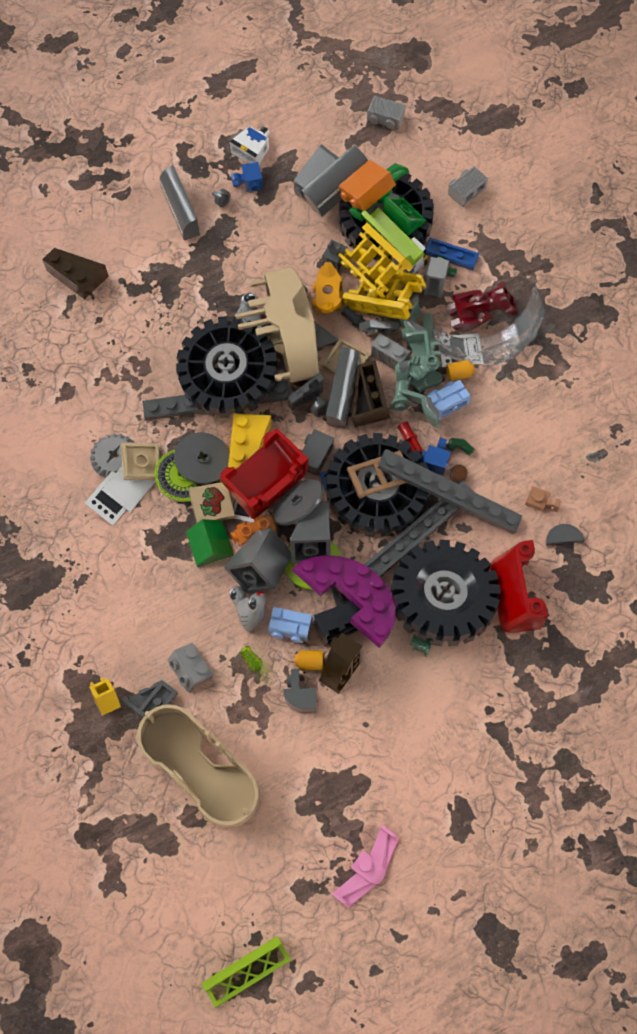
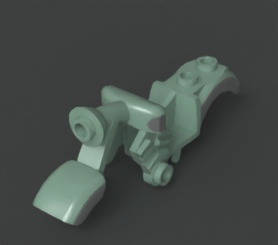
M414 295L409 299L413 306L412 309H409L410 317L408 320L400 319L401 324L405 326V328L401 329L402 337L407 340L408 349L413 351L411 359L401 361L395 367L397 384L395 398L392 400L390 407L396 411H404L411 406L410 401L422 404L427 421L433 427L439 429L441 422L438 419V409L434 406L431 397L419 393L426 388L437 387L442 382V374L436 372V369L443 365L438 360V357H441V351H434L435 346L440 344L433 338L434 325L432 314L426 313L422 316L424 327L416 323V319L421 314V309L418 304L419 297ZM409 385L415 388L419 393L409 391Z

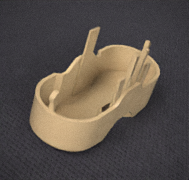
M292 267L264 272V279L253 280L251 287L265 284L267 297L248 301L250 308L264 305V308L235 314L236 319L266 313L267 318L238 324V329L268 323L273 324L256 328L255 331L257 336L269 333L268 339H271L275 352L283 355L287 373L274 375L275 380L282 381L284 378H289L290 383L311 379L319 373L315 322L305 287L299 275Z
M162 705L144 713L145 716L138 727L137 740L139 748L146 759L156 769L164 770L198 804L200 813L212 824L222 828H234L247 822L255 813L259 802L258 786L250 771L184 708L176 705ZM202 735L210 745L214 743L218 753L221 756L224 753L232 764L214 765L202 753Z

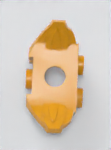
M331 262L324 263L319 269L316 282H313V293H316V298H312V309H316V315H319V311L331 313L334 310H342V277ZM329 286L333 289V292L325 294L323 288Z

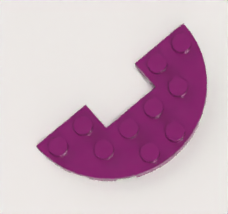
M329 555L312 557L293 566L292 571L320 596L335 586L361 609L351 617L350 623L378 648L386 642L395 622L396 609L388 586L373 570L355 560Z

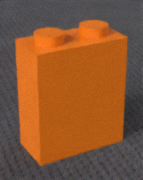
M369 159L338 187L341 191L340 196L345 202H350L355 209L358 208L364 211L370 208L396 184L389 171Z

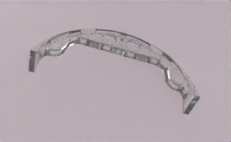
M535 286L532 287L531 297L524 312L511 326L500 333L480 339H463L448 335L435 327L432 328L435 341H438L440 344L438 346L439 350L446 357L448 356L456 361L469 360L473 365H482L483 367L493 366L516 357L535 339L544 318L545 309Z

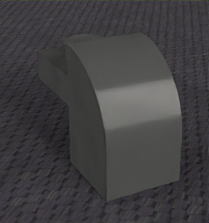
M291 669V675H287V687L291 689H283L287 705L299 713H316V688L300 689L299 669Z

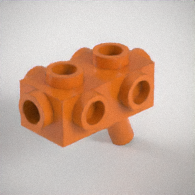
M265 515L256 517L253 523L247 524V522L237 525V529L230 533L233 542L238 543L239 547H241L258 530L272 528L273 531H276L277 522L273 516L265 517Z

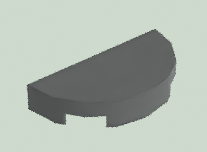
M560 524L549 531L546 537V546L584 542L585 539L577 527L570 524Z

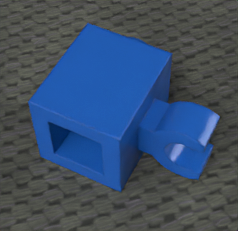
M258 162L241 165L242 174H231L233 187L245 184L246 192L263 189V180Z
M441 437L437 447L429 445L427 451L423 450L421 462H426L430 471L444 475L451 452L444 450L447 439Z

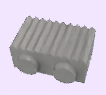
M374 96L367 111V121H370L372 124L384 125L388 129L399 130L405 116L406 105Z
M473 166L470 170H464L460 178L457 180L453 179L450 182L448 195L464 207V205L486 189L488 178Z
M381 333L371 344V357L374 356V359L377 358V360H380L389 368L392 367V370L395 369L399 362L410 359V350Z

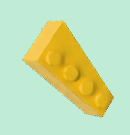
M233 414L229 468L234 467L236 469L263 446V437L270 431L272 426L270 415Z

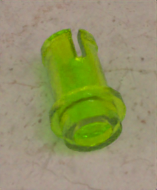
M249 645L239 651V654L249 665V670L255 672L262 667V659L254 654Z

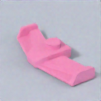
M382 825L370 855L364 850L351 866V869L356 874L331 895L349 908L374 886L380 884L386 875V869L399 838Z

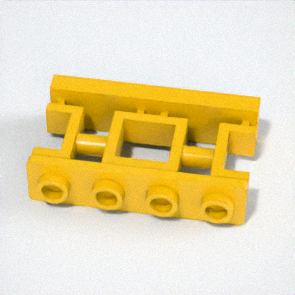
M366 223L362 227L365 230L364 234L362 232L359 234L363 238L359 245L352 252L346 248V253L343 255L340 252L338 256L342 259L341 263L347 269L352 268L350 272L356 278L361 277L359 281L366 288L368 285L370 286L368 290L375 297L379 295L384 299L385 295L383 292L389 291L385 284L396 272L403 275L405 269L410 272L414 266L375 229ZM371 237L380 245L378 248L369 240ZM377 254L381 255L382 258L369 270L366 266ZM391 255L399 264L395 265L388 256ZM351 258L360 266L359 269L350 262ZM372 277L379 286L376 287L368 278Z
M396 272L385 284L386 287L391 289L384 299L379 295L375 297L368 290L370 286L368 285L366 288L361 283L357 291L349 289L348 293H344L342 300L346 306L348 305L354 311L408 320L411 315L409 309L413 307L409 298L413 292L421 293L422 289L426 288V284L420 274L404 272L401 275ZM372 277L368 278L372 283L373 281L375 282Z

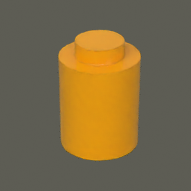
M469 360L446 364L449 382L471 378L472 374L475 373L474 365Z
M299 650V654H295V666H299V670L323 671V650Z

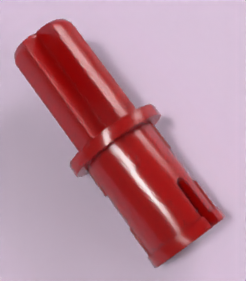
M408 421L399 424L397 428L400 430L404 440L412 445L411 451L413 452L417 449L422 455L423 449L417 440L418 436L413 433Z

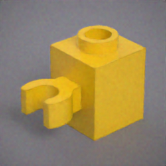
M100 678L101 682L96 684L91 682L89 687L102 716L121 707L116 692L108 678Z

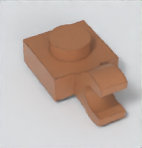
M533 486L525 505L542 512L545 507L558 512L562 501L556 498H549L550 492Z

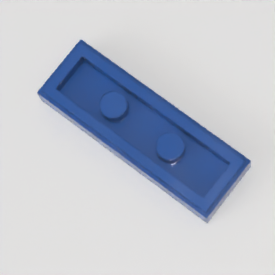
M431 237L425 247L427 256L434 258L444 256L446 260H449V263L472 271L479 257L477 252Z

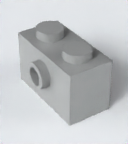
M431 257L429 268L425 269L423 278L426 279L425 295L442 298L449 260Z

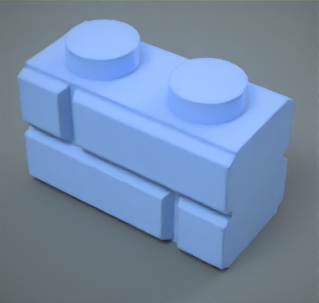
M460 380L456 382L450 381L443 389L439 391L435 389L427 396L431 397L434 406L438 409L439 420L468 405L471 399L470 394Z
M273 607L268 627L269 634H272V637L276 639H283V637L291 638V641L295 643L308 642L313 617L311 614Z

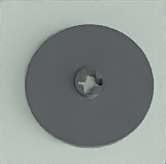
M198 432L184 437L178 443L174 453V462L178 472L185 479L195 484L207 485L220 480V473L228 467L230 452L225 443L218 437L209 433ZM202 455L203 458L206 457V460L203 461L202 459H199V456Z
M308 479L292 486L277 501L273 510L274 520L280 525H291L305 518L320 502L323 495L322 485L317 480Z

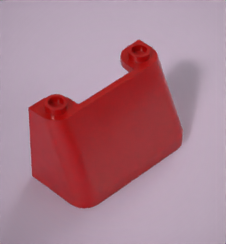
M278 428L267 432L263 437V446L236 469L234 467H226L220 473V481L252 519L266 511L308 472L309 458Z
M533 540L519 542L494 558L491 562L490 571H496L499 578L496 585H500L501 592L497 608L499 622L503 631L507 633L541 630L548 617L545 602L540 598H528L522 567L528 565L529 560L535 554Z

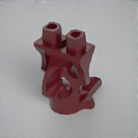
M504 281L487 292L472 290L452 296L454 302L446 306L450 316L458 313V317L451 320V325L456 331L464 328L468 332L493 319V315L489 313L493 310L499 309L512 316L519 314L515 298L507 289ZM476 296V299L470 302V299ZM480 313L485 314L484 317L478 318Z

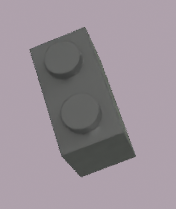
M314 429L312 434L307 435L304 442L305 446L300 451L309 458L308 472L318 476L334 447V437Z

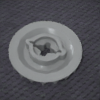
M113 433L112 435H106L102 439L99 438V441L94 443V447L91 449L90 461L96 473L106 478L112 470L116 473L122 466L121 443H135L128 436ZM117 452L118 457H117V458H116V457H113V458L111 459V455H110V454H111V453L114 454V453Z

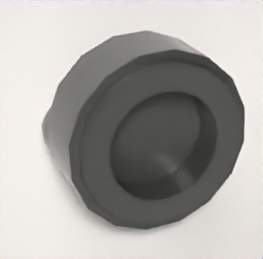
M220 189L218 192H212V195L215 197L214 202L218 206L225 207L231 199L229 191Z
M315 396L312 400V413L315 416L325 414L329 403L326 399Z

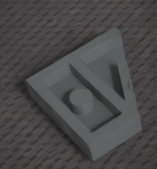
M161 680L149 688L140 690L139 693L129 698H124L122 702L141 717H144L146 711L149 712L158 706L170 705L179 693Z

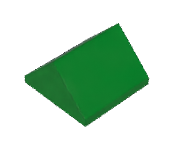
M386 197L384 199L383 213L407 236L427 221L403 197Z
M202 519L186 531L197 567L234 556L223 520Z

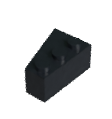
M352 601L313 615L314 628L324 647L330 645L334 637H339L341 633L348 636L359 631L350 623L351 617L361 610Z

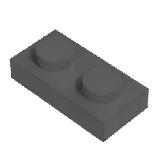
M368 320L359 324L360 331H365L370 335L382 333L385 336L393 335V332L400 330L399 322Z

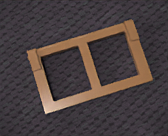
M401 451L394 452L395 454L403 457ZM381 457L347 467L359 499L407 482L398 479L387 483L382 470L377 468ZM373 466L381 485L363 491L356 471Z

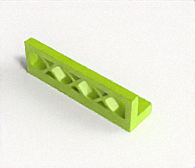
M379 208L371 215L366 210L361 213L366 222L412 265L425 255Z
M276 936L205 980L201 985L216 1008L285 965L291 959L279 937ZM279 947L285 959L279 963L270 962L271 952ZM265 955H267V959H266V960L260 959V958L264 957ZM256 961L265 963L263 973L260 975L250 973L252 963ZM268 964L274 965L268 970H266ZM248 967L247 972L241 971L244 968ZM236 973L246 974L244 985L240 987L231 985L233 975ZM249 976L255 977L252 980L248 981ZM230 978L228 984L222 983L223 981ZM219 984L227 986L225 996L217 1001L211 989ZM230 987L236 989L229 993Z

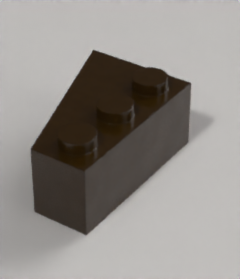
M53 248L42 259L47 272L84 300L109 277L105 264L57 248Z
M376 360L359 364L357 366L356 390L352 421L355 428L391 418Z
M343 633L339 637L335 636L329 645L331 649L319 679L321 683L338 694L362 660L363 646Z

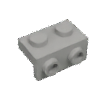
M193 643L174 650L167 660L170 668L175 672L180 684L187 692L192 691L195 685L205 682L213 676V673Z

